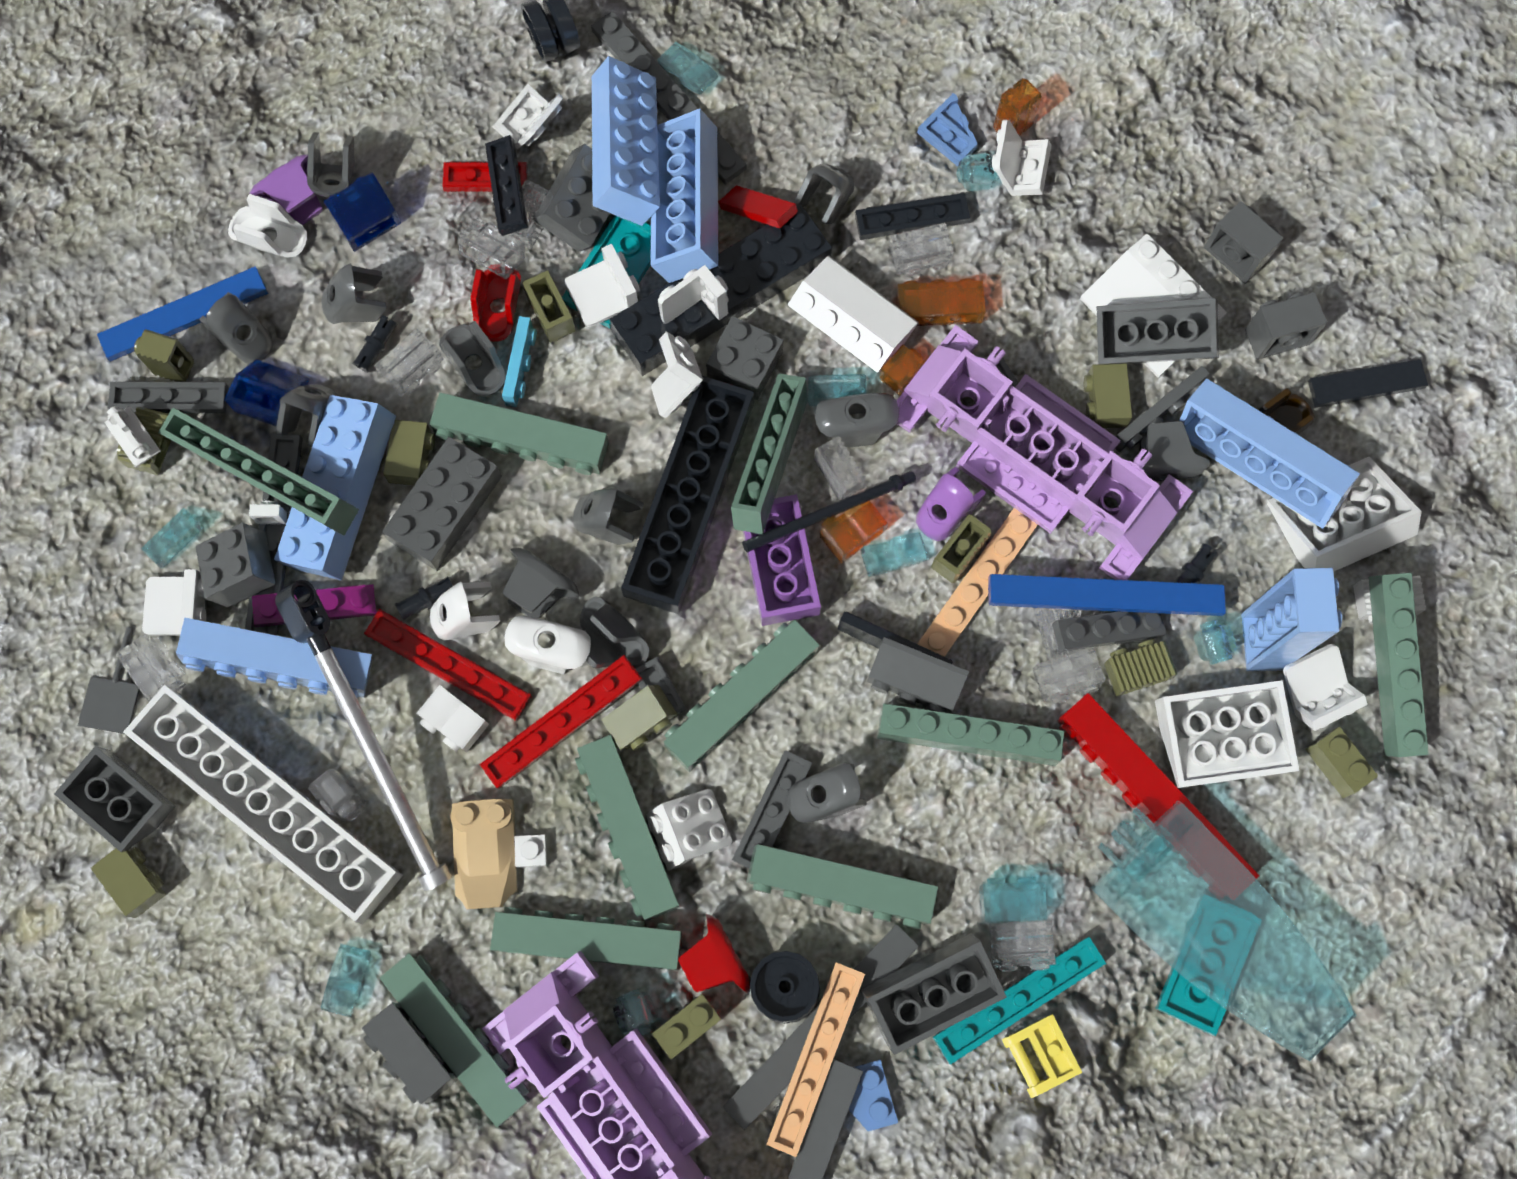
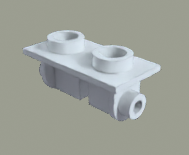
M114 406L107 411L108 420L104 423L135 468L161 452L130 406L124 410Z

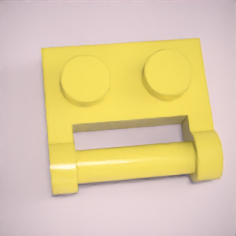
M1053 1014L1002 1039L1005 1047L1010 1048L1029 1086L1027 1091L1031 1098L1083 1073ZM1026 1038L1029 1039L1048 1076L1043 1081L1039 1080L1020 1043Z

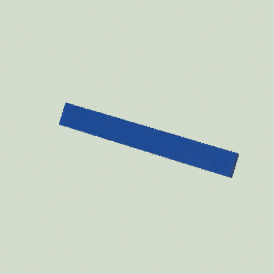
M990 574L988 576L989 606L1223 616L1226 614L1224 585Z

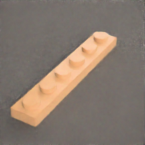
M1013 508L917 644L945 657L988 597V576L990 574L1003 575L1038 524Z
M835 962L766 1145L797 1157L864 979V973Z

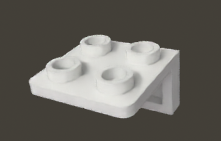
M527 84L492 127L503 137L511 135L516 149H519L523 144L529 146L545 130L544 126L562 109L559 103L563 97L558 94L548 103Z
M1003 120L1001 129L997 132L998 146L997 152L992 158L993 170L996 171L1002 184L1005 185L1011 196L1043 195L1052 146L1049 139L1022 141L1011 121Z
M612 244L602 248L604 261L570 275L564 281L587 327H592L606 321L638 302L637 292L640 291L639 285L634 275L628 276L625 270L628 267L625 257L621 251L616 253Z
M706 265L698 270L693 269L689 271L683 278V281L676 286L671 285L661 292L658 299L661 320L664 324L669 323L701 299L718 320L722 319L728 314L727 302H729L726 292L728 290L726 283L719 275L715 277Z
M667 331L659 341L668 367L651 386L658 412L664 418L675 412L680 407L681 402L691 392H694L703 380L690 345L682 337H674Z
M184 569V577H149L147 579L142 631L146 635H180L184 618L206 622V599L204 598L201 575L197 569Z
M1329 644L1294 663L1286 665L1283 669L1295 716L1314 731L1324 728L1330 723L1350 715L1367 705L1365 695L1348 683L1340 650L1335 644Z
M710 789L664 802L646 814L648 827L654 834L659 847L660 857L665 862L668 871L680 867L693 858L726 848L732 844L731 835L714 793Z

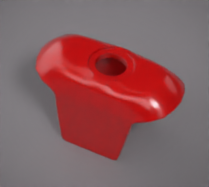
M507 266L490 267L484 272L483 270L476 269L470 298L473 321H476L491 342L505 340L511 334L521 275L517 270ZM503 299L505 301V310L501 313L493 312L490 308L493 300Z
M706 914L707 935L678 959L692 989L698 993L728 982H734L749 995L750 977L734 951L721 922L716 917Z

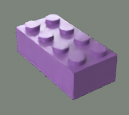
M797 494L775 498L764 532L802 517ZM805 529L747 553L762 626L820 615L821 605ZM743 531L744 541L760 535Z

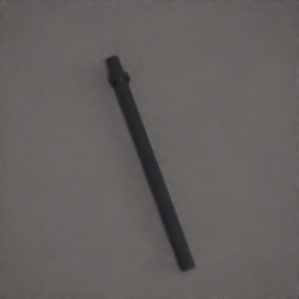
M913 471L900 476L897 474L892 475L888 481L742 542L743 548L748 553L894 491L897 493L902 491L904 486L916 481V476Z

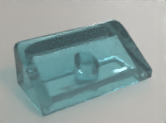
M816 375L808 377L809 406H817L818 403L827 399L866 394V375Z
M183 507L141 549L155 564L163 568L205 527Z

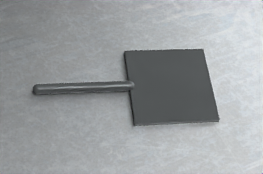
M130 626L126 627L112 680L90 677L77 726L125 734L123 731L130 725L141 685L118 681L132 631Z

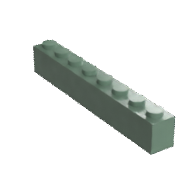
M172 408L158 432L342 535L346 534L359 511L358 508L175 408Z

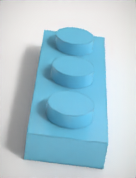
M519 316L502 393L506 406L517 407L519 398L523 399L525 394L524 372H529L531 355H528L530 345H535L537 329L533 328L531 318Z

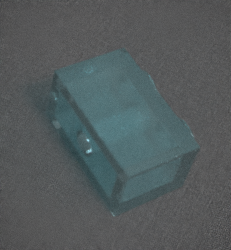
M1036 877L1017 878L1018 883H1006L1005 878L987 879V884L979 886L981 924L1046 921L1045 882H1036Z

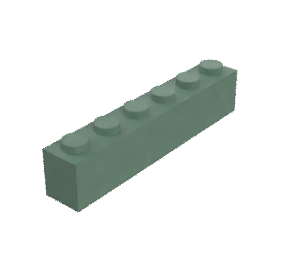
M780 373L777 375L731 506L735 530L763 534L808 402L805 377Z
M439 392L430 420V426L434 434L440 439L446 440L449 436L452 439L463 440L466 445L480 448L483 445L491 447L492 451L499 454L507 455L508 452L519 454L520 458L527 461L544 460L552 467L564 468V466L575 468L576 472L584 475L600 474L609 445L607 433L441 392Z
M1412 573L1369 576L1384 753L1386 756L1393 757L1429 755Z
M796 620L792 621L789 625L786 622L783 623L774 632L775 638L768 645L764 642L753 651L752 656L754 658L746 665L743 662L740 663L730 673L732 678L725 685L719 683L708 694L710 699L703 705L700 703L696 704L687 713L688 719L681 726L675 724L666 732L664 736L667 739L663 742L665 748L688 772L694 769L819 651L820 645Z
M883 703L877 739L1056 766L1062 757L1064 731Z
M608 735L577 748L579 757L575 758V762L580 774H587L590 785L585 786L591 802H598L601 813L596 815L602 830L606 831L609 829L613 841L608 842V846L614 860L620 858L624 869L619 871L625 888L631 886L635 898L630 901L636 916L642 915L645 921H649L680 908L612 736Z
M759 844L754 846L746 883L753 884L752 890L771 894V889L783 891V897L801 901V897L805 896L813 898L814 905L831 908V904L835 903L843 905L844 912L861 915L862 910L873 912L874 919L891 922L892 917L903 919L904 926L921 929L922 924H931L938 886Z
M504 907V913L495 912L490 946L492 951L569 959L581 951L586 959L592 962L678 970L682 932L676 931V925L658 923L657 929L645 928V922L627 920L626 925L614 924V918L596 917V922L583 921L584 915L565 914V919L553 918V912L535 910L534 916L522 915L523 909Z
M408 953L383 974L380 980L496 1128L502 1126L531 1101L527 1097V1094L530 1092L524 1082H521L513 1090L508 1087L514 1081L513 1079L511 1082L505 1083V1078L510 1075L507 1071L510 1067L508 1062L499 1052L495 1055L487 1046L490 1043L489 1038L479 1027L474 1030L467 1021L471 1018L467 1010L460 1003L455 1006L448 997L452 993L448 986L441 979L436 981L429 973L432 970L429 962L421 954L417 957L415 954Z

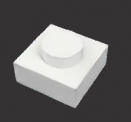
M266 500L261 501L260 504H250L249 516L257 524L287 523V512L277 502Z
M545 834L514 836L516 868L547 866V840Z

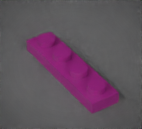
M374 584L316 590L330 620L376 615ZM277 593L252 596L255 627L285 624L276 606L275 598Z

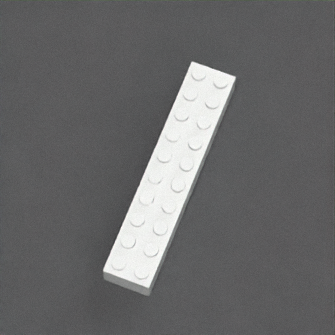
M165 684L123 731V733L353 921L364 924L403 876V874L178 692Z

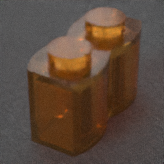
M868 501L847 510L838 517L833 516L826 519L821 525L820 538L840 563H842L887 530L888 522L875 506Z

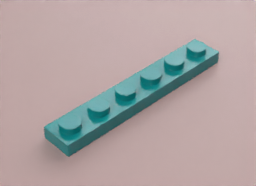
M1088 936L1004 990L1007 998L942 1030L932 1038L948 1064L951 1065L1105 965L1106 961Z

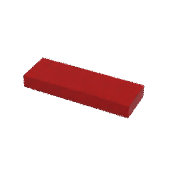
M444 162V192H492L488 162ZM518 162L522 192H527L528 165L527 162Z
M738 185L718 201L721 210L776 228H781L798 212L795 203Z

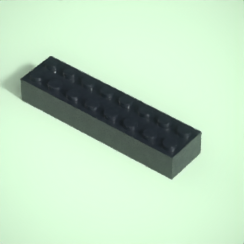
M801 204L797 206L798 212L781 228L765 225L718 253V266L709 270L715 277L719 275L728 287L726 291L729 302H727L728 314L722 319L718 320L701 299L678 317L664 324L661 320L658 304L660 294L671 285L676 286L683 279L668 283L610 318L612 333L641 376L646 375L666 362L659 341L666 331L674 337H682L692 347L725 327L732 316L736 318L743 316L807 277L827 256L831 257V245Z
M702 376L703 380L700 382L699 387L692 392L621 586L623 597L678 615L754 406L753 391Z

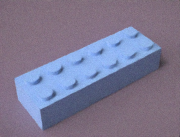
M608 56L591 76L593 206L642 226L660 207L656 77Z
M701 109L694 110L658 125L660 207L651 216V267L668 283L683 279L689 271L693 269L698 270L704 265L708 269L718 266L717 127Z
M1207 378L1188 399L1179 420L1183 422L1193 447L1322 529L1341 507L1360 475L1349 465L1332 457L1323 449L1316 447L1297 433L1287 429L1270 416L1263 414L1250 406L1246 401L1239 399Z
M334 395L329 396L302 478L353 505L359 511L346 534L342 535L292 507L274 558L275 561L294 570L342 581L396 415L378 403Z
M1333 568L1293 569L1241 614L1246 671H1282L1286 665L1294 663L1339 632L1342 626V613L1340 609H1337L1336 597L1339 593V582L1337 578H1334Z
M184 618L176 655L186 665L185 668L204 672L205 667L216 670L218 675L235 678L236 673L248 676L247 680L257 683H266V680L269 679L279 682L278 686L288 689H296L297 685L308 687L309 692L319 695H327V691H331L308 643H300L292 638ZM331 646L356 698H364L372 664V654Z

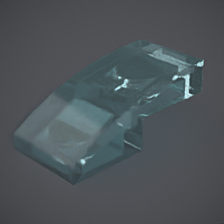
M677 42L657 59L664 70L679 77L682 86L699 95L718 78L717 73L708 64Z
M920 532L893 537L891 541L863 546L860 550L868 577L907 568L929 559Z
M340 944L320 1007L321 1010L352 1017L362 990L361 982L372 956L371 951Z

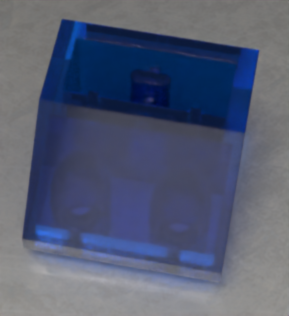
M373 172L367 176L357 178L352 185L324 201L336 227L353 252L401 224L395 208Z
M256 359L236 374L224 400L234 412L277 427L280 409L279 400L287 392L297 387L308 385L310 379Z

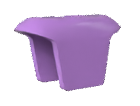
M308 155L296 156L286 164L276 168L268 176L255 184L249 193L280 204L301 225H304L323 211L316 194L307 185Z
M954 467L940 478L916 514L918 528L925 536L935 541L948 538L962 524L965 518L973 513L986 495V492L982 489L973 496L963 482L956 478L960 471L957 467ZM935 504L945 508L947 512L946 518H939L934 513L933 506Z

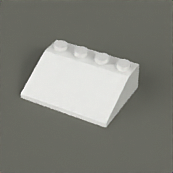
M1146 234L1130 247L1080 297V300L1097 316L1096 306L1212 297L1160 245ZM1219 304L1218 326L1227 314ZM1178 361L1149 362L1144 364L1159 378Z
M1370 457L1349 465L1360 475L1341 507L1323 529L1277 499L1267 500V505L1301 565L1304 568H1333V572L1418 535L1421 510Z
M1283 680L1165 696L1155 700L1160 732L1178 788L1300 771Z

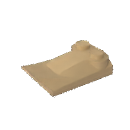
M487 799L453 803L450 819L453 827L455 896L461 900L466 910L503 907L508 898L515 892H518L517 868L515 867L514 800Z

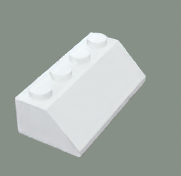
M827 256L808 275L788 304L792 309L876 372L888 369L919 323L830 256Z

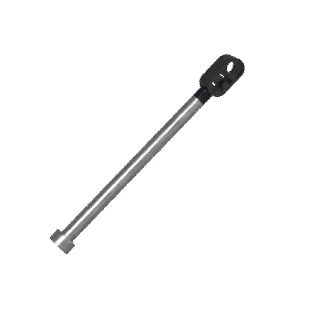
M298 580L277 593L275 598L276 606L291 636L297 642L308 643L422 871V874L417 878L424 891L431 890L450 880L452 875L446 863L439 865L325 636V633L330 628V619L315 588L306 580Z

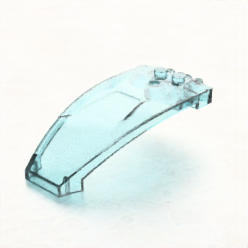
M1177 801L1155 823L1136 808L1133 811L1135 817L1149 829L1140 837L1129 823L1123 821L1120 824L1121 828L1135 843L1131 845L1114 830L1111 833L1113 839L1127 851L1118 859L1107 845L1101 843L1098 848L1114 864L1090 888L1154 952L1194 986L1282 1047L1311 1061L1356 1016L1340 984L1335 982L1315 951L1266 889L1182 802Z

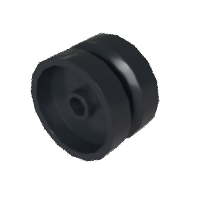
M530 0L521 4V11L529 36L545 63L558 58V44L567 54L581 47L576 26L564 0H543V8L536 0Z
M790 951L774 952L763 958L753 970L750 982L751 997L758 1010L771 1021L782 1024L796 1023L809 1016L816 1007L820 995L818 974L811 962L800 954ZM788 981L791 984V990L787 993H782L779 985L781 982L785 984Z

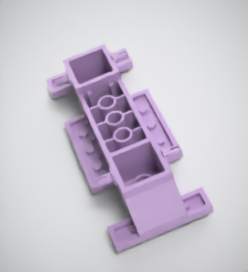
M955 325L897 399L899 407L897 424L910 433L926 411L939 419L936 426L939 429L942 427L941 430L943 432H946L950 427L972 443L958 461L956 467L1050 534L1066 513L1070 512L1085 523V526L1082 528L1085 533L1091 527L1088 532L1089 536H1093L1096 531L1116 545L1099 569L1114 580H1128L1193 491L1171 475L1167 476L1161 486L1149 478L1144 472L1143 467L1152 457V454L1148 452L1141 461V458L1147 451L1145 449H1141L1133 462L1116 455L1113 451L1121 440L1027 374L1024 375L1016 387H1013V382L1002 375L996 367L1003 356L1006 355L1003 349L1000 351V347L996 346L987 359L975 356L972 352L977 347L979 341ZM964 397H970L976 404L967 407L960 400ZM1104 498H1114L1117 501L1118 507L1108 508L1104 504Z
M581 951L574 954L556 970L548 974L482 1028L499 1054L510 1049L516 1058L519 1068L505 1078V1083L511 1082L516 1077L517 1079L509 1084L508 1087L513 1090L527 1079L536 1086L543 1098L549 1096L537 1108L587 1179H711L709 1176L703 1175L688 1153L708 1139L712 1132L636 1028L612 1047L596 1025L598 1023L597 1018L592 1019L594 1014L590 1011L587 1012L576 997L580 991L599 977ZM562 1035L570 1039V1050L563 1047L561 1043Z

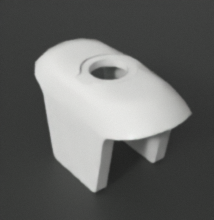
M249 194L247 197L249 206L239 209L230 221L228 234L231 239L261 251L287 258L296 257L301 253L307 241V231L295 221L280 204ZM266 229L277 231V237L274 241L267 234L263 233Z
M459 582L441 594L430 609V624L438 638L450 640L486 633L501 622L499 615L470 617L467 601L482 598L492 589L491 582ZM444 605L447 611L446 620L443 617L442 611Z
M521 615L514 617L505 631L506 648L512 654L536 668L564 674L566 669H575L582 666L590 653L591 640L586 631L556 622ZM544 633L555 636V644L550 648L541 647L538 643L540 634Z

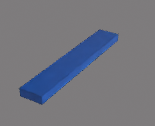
M256 266L98 333L97 336L106 358L111 362L134 352L135 342L138 337L142 336L145 329L171 336L201 323L199 319L202 316L207 317V313L213 304L228 292L237 296L243 304L269 294Z

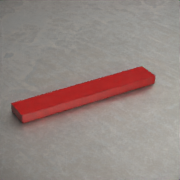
M381 609L378 610L364 632L366 637L516 722L532 698L531 694Z
M623 655L479 765L494 786L500 789L643 680L627 657Z

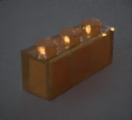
M964 278L955 282H947L943 279H937L931 283H919L914 280L906 281L897 286L896 306L918 321L917 326L982 323L986 313L983 280L975 281L972 278Z

